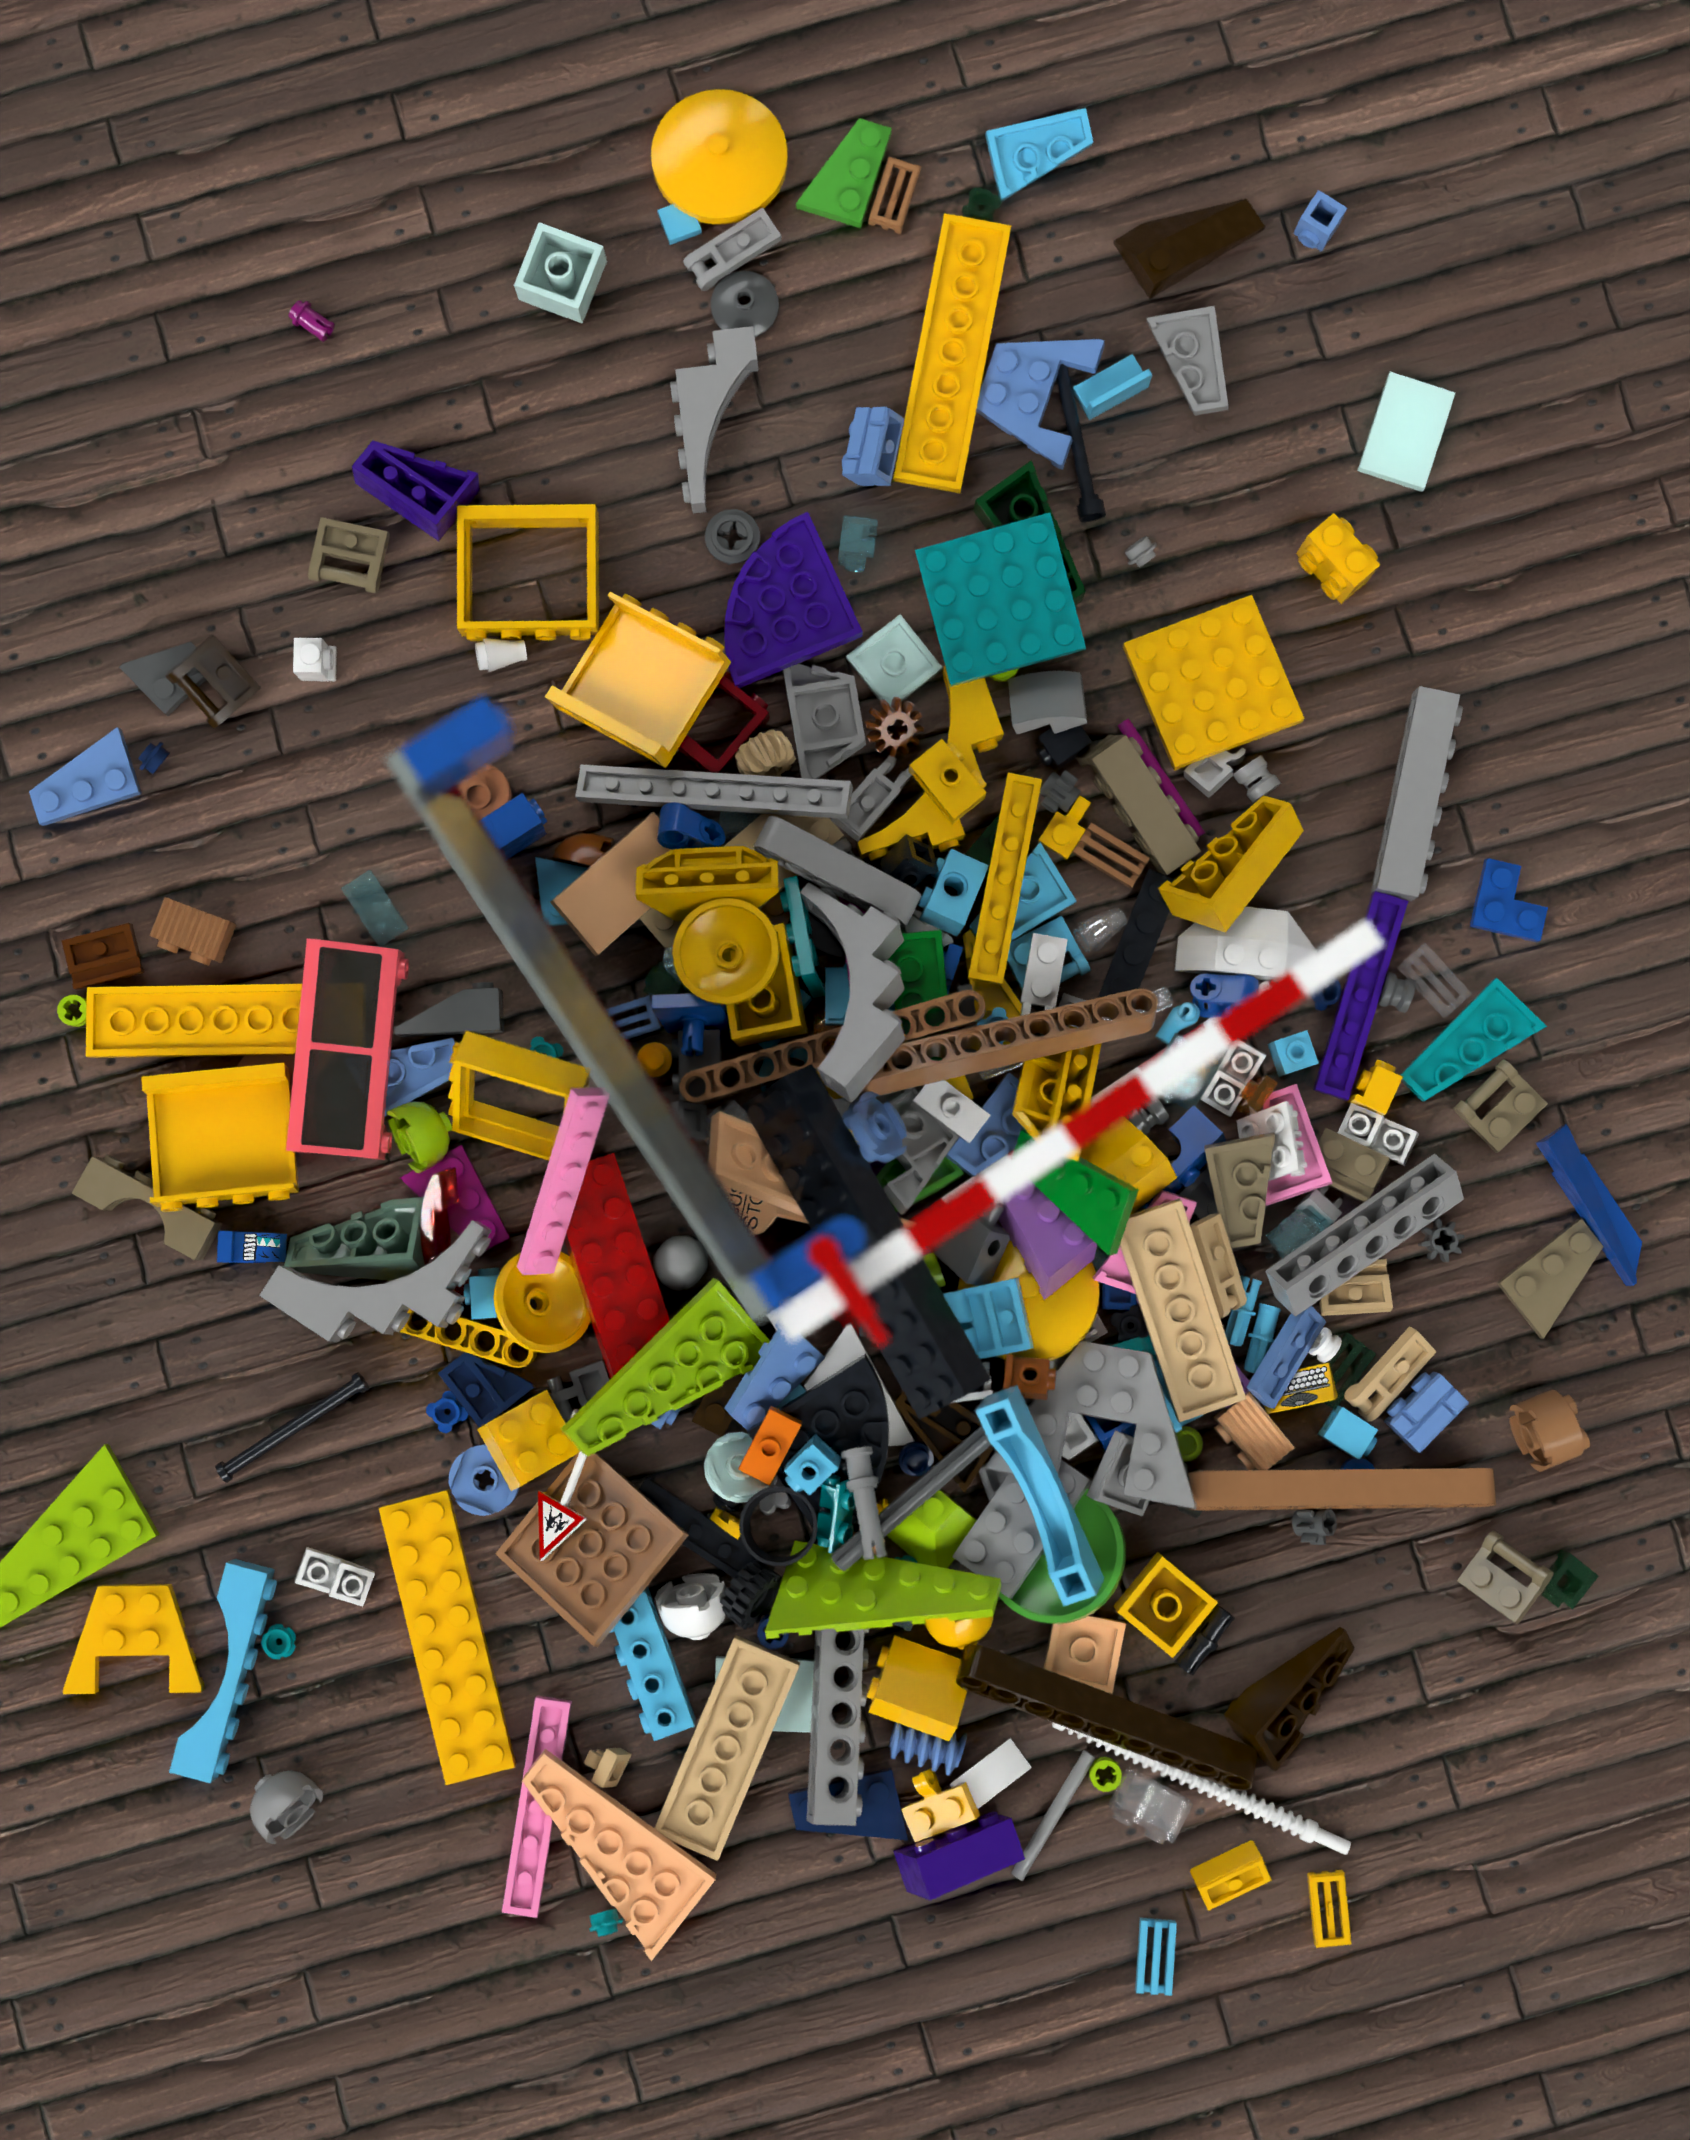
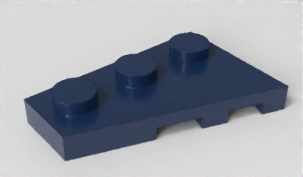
M892 1767L863 1774L862 1780H858L857 1794L862 1796V1813L860 1817H856V1826L812 1824L807 1821L808 1787L788 1792L796 1830L908 1840ZM843 1779L829 1783V1792L832 1796L839 1795L844 1788Z

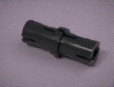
M1216 1604L1206 1621L1192 1634L1193 1638L1175 1660L1176 1664L1186 1672L1194 1675L1210 1651L1217 1649L1218 1640L1232 1621H1234L1235 1617Z

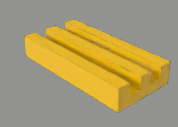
M1335 1870V1872L1321 1871V1873L1317 1874L1314 1872L1307 1873L1315 1947L1352 1945L1345 1872L1343 1870ZM1330 1881H1336L1342 1937H1336ZM1318 1882H1322L1328 1938H1323Z

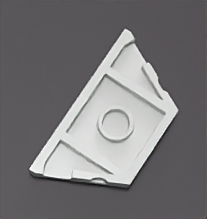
M852 1323L846 1324L842 1333L824 1355L825 1359L804 1383L806 1390L808 1391L866 1354L876 1371L887 1403L889 1417L888 1446H902L914 1442L913 1436L895 1406Z

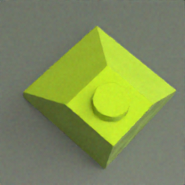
M939 1489L888 1533L887 1536L906 1553L915 1558L918 1563L948 1568L954 1561L952 1556L977 1519L946 1492Z

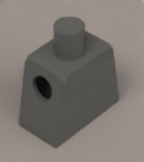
M1001 1202L930 1250L964 1282L978 1286L990 1284L1010 1240L1009 1234L996 1223L1005 1206Z

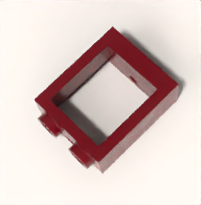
M728 671L724 673L718 686L755 716L718 760L686 735L678 750L704 772L725 773L735 762L734 756L739 751L740 745L747 743L749 738H754L770 720L769 712L766 710L768 704L755 693L748 696L739 687L735 686Z

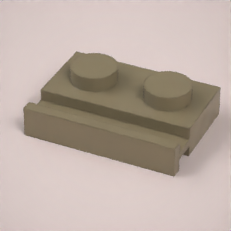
M1325 1128L1318 1144L1333 1183L1327 1186L1364 1203L1371 1198L1390 1162V1157Z

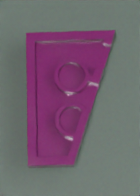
M463 1145L447 1152L444 1158L435 1166L421 1173H416L413 1170L400 1177L419 1197H424L427 1200V1205L459 1236L472 1220L481 1222L492 1229L488 1236L491 1241L485 1251L511 1238Z

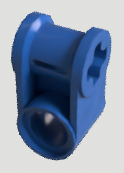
M667 803L660 809L657 841L663 847L672 850L720 847L724 844L725 833L716 821L702 816L681 803Z
M1200 974L1192 980L1190 985L1191 995L1193 996L1192 1003L1199 1008L1200 1017L1219 1018L1259 991V981L1255 977L1246 974ZM1207 982L1209 983L1210 989H1207L1206 987ZM1204 1003H1207L1208 1009H1205Z

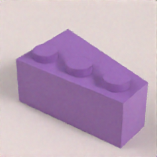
M1032 1181L1001 1201L1005 1209L1000 1215L999 1221L1004 1230L1009 1234L1013 1246H1017L1025 1260L1024 1265L1029 1273L1033 1274L1040 1287L1039 1292L1044 1300L1094 1260L1097 1244L1044 1195Z

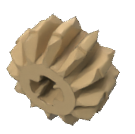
M774 729L768 730L766 733L759 732L754 738H749L747 743L740 745L739 751L734 756L740 773L745 775L781 777L783 772L790 770L791 765L796 760L788 737H785L782 731H775Z

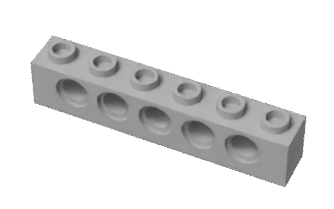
M1433 1154L1265 1270L1275 1298L1295 1317L1463 1201L1464 1197L1457 1172L1436 1154Z
M834 1629L815 1630L807 1821L812 1824L856 1826V1817H860L862 1813V1796L857 1794L858 1780H862L864 1773L863 1758L859 1757V1743H863L865 1739V1722L860 1721L861 1706H865L867 1700V1688L865 1684H862V1670H866L868 1667V1649L863 1647L864 1633H868L869 1629L847 1631L850 1635V1643L843 1650L836 1646L835 1637L838 1632ZM844 1666L848 1670V1680L844 1685L837 1686L833 1678L834 1672L838 1667ZM844 1703L847 1708V1715L843 1721L836 1723L832 1718V1710L836 1704ZM841 1739L845 1744V1753L841 1758L833 1759L830 1753L831 1745L836 1740ZM840 1776L843 1779L844 1788L839 1795L832 1796L829 1792V1783L833 1778Z

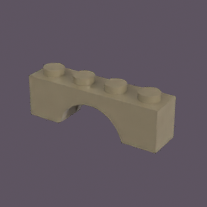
M106 1154L104 1158L92 1156L71 1194L101 1210L112 1211L121 1203L131 1199H141L151 1204L150 1197H154L152 1177L140 1171H136L133 1175L124 1170L125 1163L111 1155ZM151 1204L160 1214L164 1224V1244L193 1260H203L223 1225L222 1222L214 1219L217 1213L209 1208H197V1206L194 1208L189 1204H182L183 1210L162 1212L161 1207Z

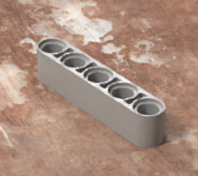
M776 816L768 817L753 846L756 852L761 853L768 859L777 860L778 865L820 887L829 889L835 895L866 911L872 906L882 913L884 911L890 912L899 920L901 928L907 926L921 898V894L911 886Z

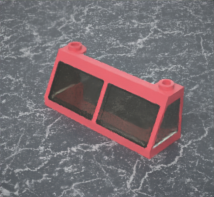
M307 939L286 1151L385 1160L386 1153H390L392 1133L387 1132L386 1125H384L396 993L397 986L401 984L402 979H407L409 973V960L404 959L405 953L402 951L360 944Z

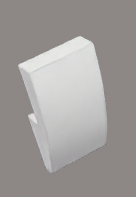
M1243 1040L1229 1048L1200 1100L1231 1117L1249 1088L1248 1085L1265 1059L1266 1054Z
M1353 1103L1350 1104L1338 1131L1339 1134L1388 1156L1390 1160L1404 1166L1419 1136L1417 1131L1387 1120L1383 1115Z
M306 1547L294 1581L296 1584L329 1593L330 1597L363 1607L375 1572L339 1557Z
M1010 1738L953 1781L950 1786L952 1788L966 1782L976 1807L979 1809L1032 1767Z

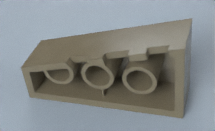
M1108 735L1076 759L1083 768L1088 764L1096 774L1093 781L1100 793L1103 792L1109 799L1113 798L1116 803L1113 805V811L1128 828L1133 825L1136 831L1132 833V837L1143 853L1150 858L1149 861L1156 871L1168 875L1201 852L1196 844L1199 841L1198 835L1189 824L1184 825L1179 818L1178 813L1181 810L1178 804L1170 795L1165 796L1159 787L1162 783L1161 778L1153 767H1146L1140 757L1143 751L1133 737L1128 739L1126 735Z

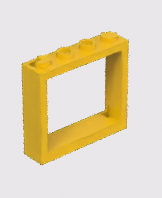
M596 504L457 505V629L461 636H466V639L469 641H483V638H487V636H501L502 640L515 641L521 640L522 636H535L537 640L551 641L555 640L557 635H570L572 640H589L591 635H596L599 631V513ZM587 527V620L472 621V528Z
M466 1031L461 1043L455 1042L453 1053L449 1060V1063L453 1064L449 1075V1081L452 1082L448 1096L449 1099H452L448 1115L453 1116L452 1131L549 1161L559 1126L475 1101V1070L564 1097L565 1111L571 1088H589L591 1069Z

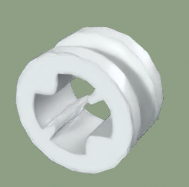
M1324 1327L1308 1353L1312 1356L1317 1355L1318 1361L1326 1363L1336 1355L1342 1340L1339 1336L1332 1335L1330 1329Z

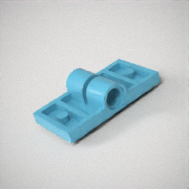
M1019 1278L943 1294L980 1359L1034 1348Z

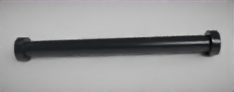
M359 1372L351 1376V1381L228 1462L224 1463L221 1461L215 1465L221 1479L228 1483L233 1479V1474L358 1392L365 1393L368 1391L369 1386Z

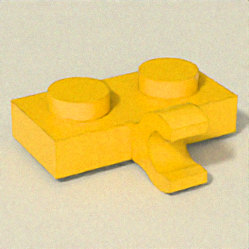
M932 1768L922 1771L919 1775L912 1778L917 1792L924 1799L908 1804L901 1809L915 1843L980 1817L967 1783L965 1782L942 1791L936 1773L932 1771Z

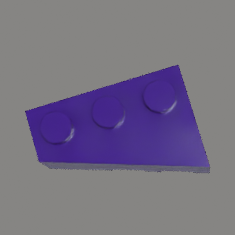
M372 440L352 465L355 484L437 541H440L456 521L457 505H468L480 491L477 472L470 470L464 472L448 467L447 463L438 460L432 462L416 457L415 453Z
M990 1812L978 1817V1822L961 1825L943 1834L894 1850L893 1852L906 1891L930 1901L1025 1860L1012 1818L999 1815L997 1812Z

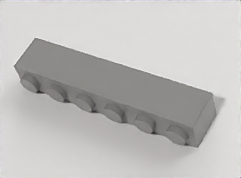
M1419 686L1412 693L1371 893L1378 891L1412 902L1419 897V894H1424L1428 882V874L1424 873L1426 860H1431L1435 848V840H1431L1433 826H1438L1442 814V807L1437 806L1440 793H1445L1449 780V773L1444 772L1447 759H1452L1456 746V740L1451 739L1453 728L1454 726L1458 727L1463 712V706L1458 705L1460 694Z

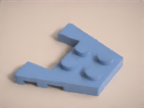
M1104 340L996 343L979 393L976 412L1010 436L1013 435L1025 443L1027 448L1036 454H1041L1051 461L1052 465L1063 470L1072 444V436L1041 428L1040 425L1060 365L1064 364L1071 368L1095 374L1105 347Z

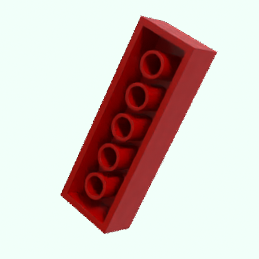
M614 1153L589 1161L564 1239L610 1378L623 1368L670 1321Z

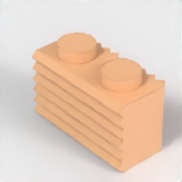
M1247 1392L1245 1394L1247 1400L1235 1403L1228 1409L1223 1408L1213 1417L1218 1423L1214 1429L1227 1445L1232 1441L1241 1452L1236 1456L1247 1470H1268L1295 1447L1252 1394Z

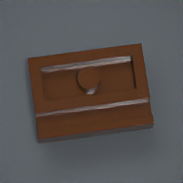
M131 923L61 940L69 974H71L73 980L72 986L75 990L145 973L141 965V956L133 924Z

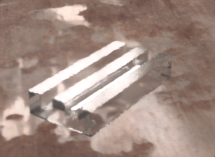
M1423 943L1398 966L1407 978L1416 980V988L1443 1018L1448 1017L1472 995L1426 943ZM1421 955H1424L1460 994L1458 998H1455L1420 960L1419 957ZM1411 964H1414L1450 1004L1448 1007L1410 967Z

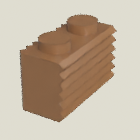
M165 897L150 936L159 940L157 947L177 954L179 948L191 952L189 959L209 966L211 960L222 963L233 932L236 929V924Z

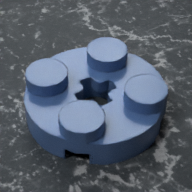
M866 1092L850 1103L849 1109L843 1113V1121L852 1131L860 1145V1153L864 1159L869 1162L875 1160L890 1162L906 1151L907 1145L902 1147V1139L907 1137L905 1125L891 1103L887 1101L882 1104L879 1100L875 1099L879 1096L878 1094Z
M485 1444L472 1446L460 1454L453 1462L449 1472L448 1482L456 1499L455 1501L463 1510L474 1515L486 1516L500 1512L512 1503L519 1491V1488L513 1491L510 1490ZM485 1470L491 1472L490 1477L494 1479V1484L487 1485L485 1489H481L479 1487L480 1481L475 1479L476 1474H483Z

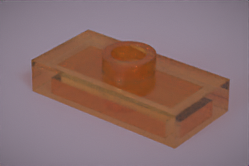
M1267 1075L1255 1081L1251 1079L1240 1093L1239 1097L1242 1100L1236 1108L1247 1116L1259 1112L1278 1083Z

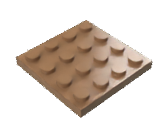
M596 1452L586 1458L568 1506L570 1509L586 1517L587 1520L543 1561H540L537 1502L495 1554L592 1646L598 1647L689 1534ZM578 1454L573 1457L545 1494L561 1502Z

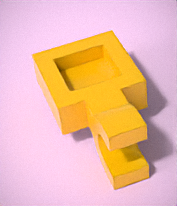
M1079 795L1067 816L1057 811L1038 842H1041L1042 845L1067 860L1086 831L1078 823L1091 802Z

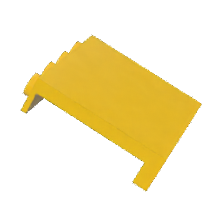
M609 592L608 597L615 604L563 689L560 690L551 686L545 698L563 713L667 768L731 664V661L723 652L725 647L713 638L706 637L704 641L698 638L696 631L686 624L679 622L675 626L668 622L669 618L659 610L651 608L650 611L641 608L642 604L632 596L624 594L623 597Z
M285 1063L141 1077L142 1091L147 1094L154 1197H150L151 1204L161 1207L162 1212L183 1210L182 1204L197 1203V1208H211L219 1206L218 1201L232 1199L233 1204H249L254 1202V1197L268 1196L270 1201L290 1199V1193H299L296 1152L286 1151L291 1084L289 1068Z

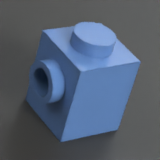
M1318 190L1300 217L1293 234L1306 247L1311 249L1317 248L1322 252L1340 225L1347 207Z

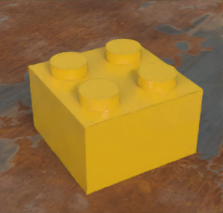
M547 1390L477 1429L511 1491L523 1486L580 1452L561 1430L566 1423Z
M1157 1552L1113 1607L1121 1616L1173 1658L1218 1602Z

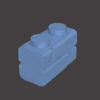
M887 407L856 408L854 420L849 426L850 439L847 453L842 458V475L861 486H890L905 418Z
M1426 1372L1421 1374L1411 1385L1414 1391L1405 1400L1402 1397L1395 1400L1386 1411L1389 1416L1384 1422L1417 1453H1421L1469 1404L1437 1372H1432L1430 1375Z

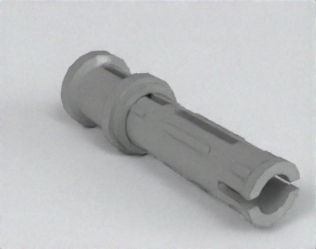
M859 1447L841 1452V1458L846 1460L849 1481L846 1483L849 1492L854 1493L864 1559H874L872 1543H875L878 1558L887 1555L874 1488L878 1487L877 1484L879 1482L878 1477H875L872 1471L870 1455L873 1454L872 1447Z

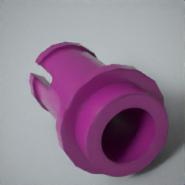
M298 300L288 315L292 319L293 325L302 326L319 338L321 342H325L328 339L325 334L330 336L335 327V323L312 309L311 303L308 301L302 302Z

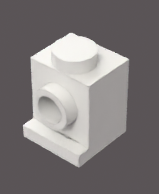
M294 638L293 673L301 681H336L337 647L328 646L322 638Z

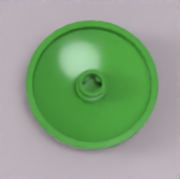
M1088 1488L1074 1507V1512L1105 1578L1097 1595L1063 1606L1049 1575L1044 1552L1012 1599L1006 1597L1001 1592L999 1594L1000 1599L1018 1614L1041 1623H1070L1083 1619L1097 1611L1109 1600L1116 1590L1123 1574L1126 1559L1123 1530L1109 1505L1086 1496Z

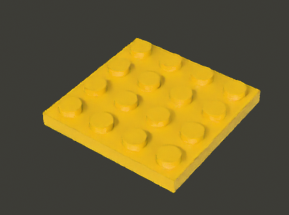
M1252 595L1123 643L1124 652L1174 771L1304 721L1302 711Z

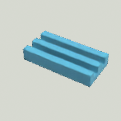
M1140 1918L1135 1983L1136 1993L1144 1994V1992H1150V1994L1154 1995L1164 1993L1167 1996H1172L1177 1927L1175 1920ZM1148 1927H1154L1151 1982L1144 1983ZM1162 1928H1167L1164 1984H1159Z

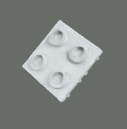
M1288 1101L1236 1120L1239 1139L1275 1132L1268 1181L1291 1174L1293 1177L1304 1175V1168L1307 1167L1303 1150H1297L1304 1146L1302 1141H1296V1138L1302 1136L1301 1131H1297L1299 1130L1298 1113L1293 1110V1105H1289Z

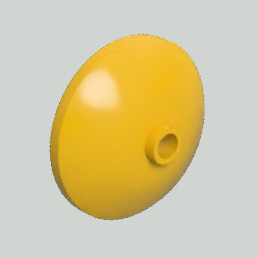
M715 899L698 906L682 921L673 943V962L680 980L695 996L713 1004H737L756 996L772 979L779 961V940L771 921L756 906L739 899ZM728 951H735V959L731 962L725 961V954Z
M521 1252L503 1266L495 1283L494 1306L501 1326L513 1341L530 1351L552 1353L573 1345L585 1333L591 1319L570 1256L560 1252L554 1273L522 1275L517 1268ZM531 1299H534L537 1303L536 1310L530 1305Z

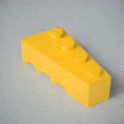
M1263 795L1230 824L1232 830L1228 834L1220 838L1215 837L1206 845L1208 851L1195 863L1189 860L1180 868L1182 874L1172 883L1168 880L1164 882L1158 890L1171 914L1226 933L1304 831L1292 804Z

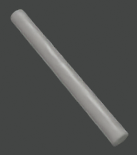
M1083 1750L1023 1851L1025 1860L1016 1863L1011 1874L1017 1879L1024 1880L1096 1757L1088 1751Z

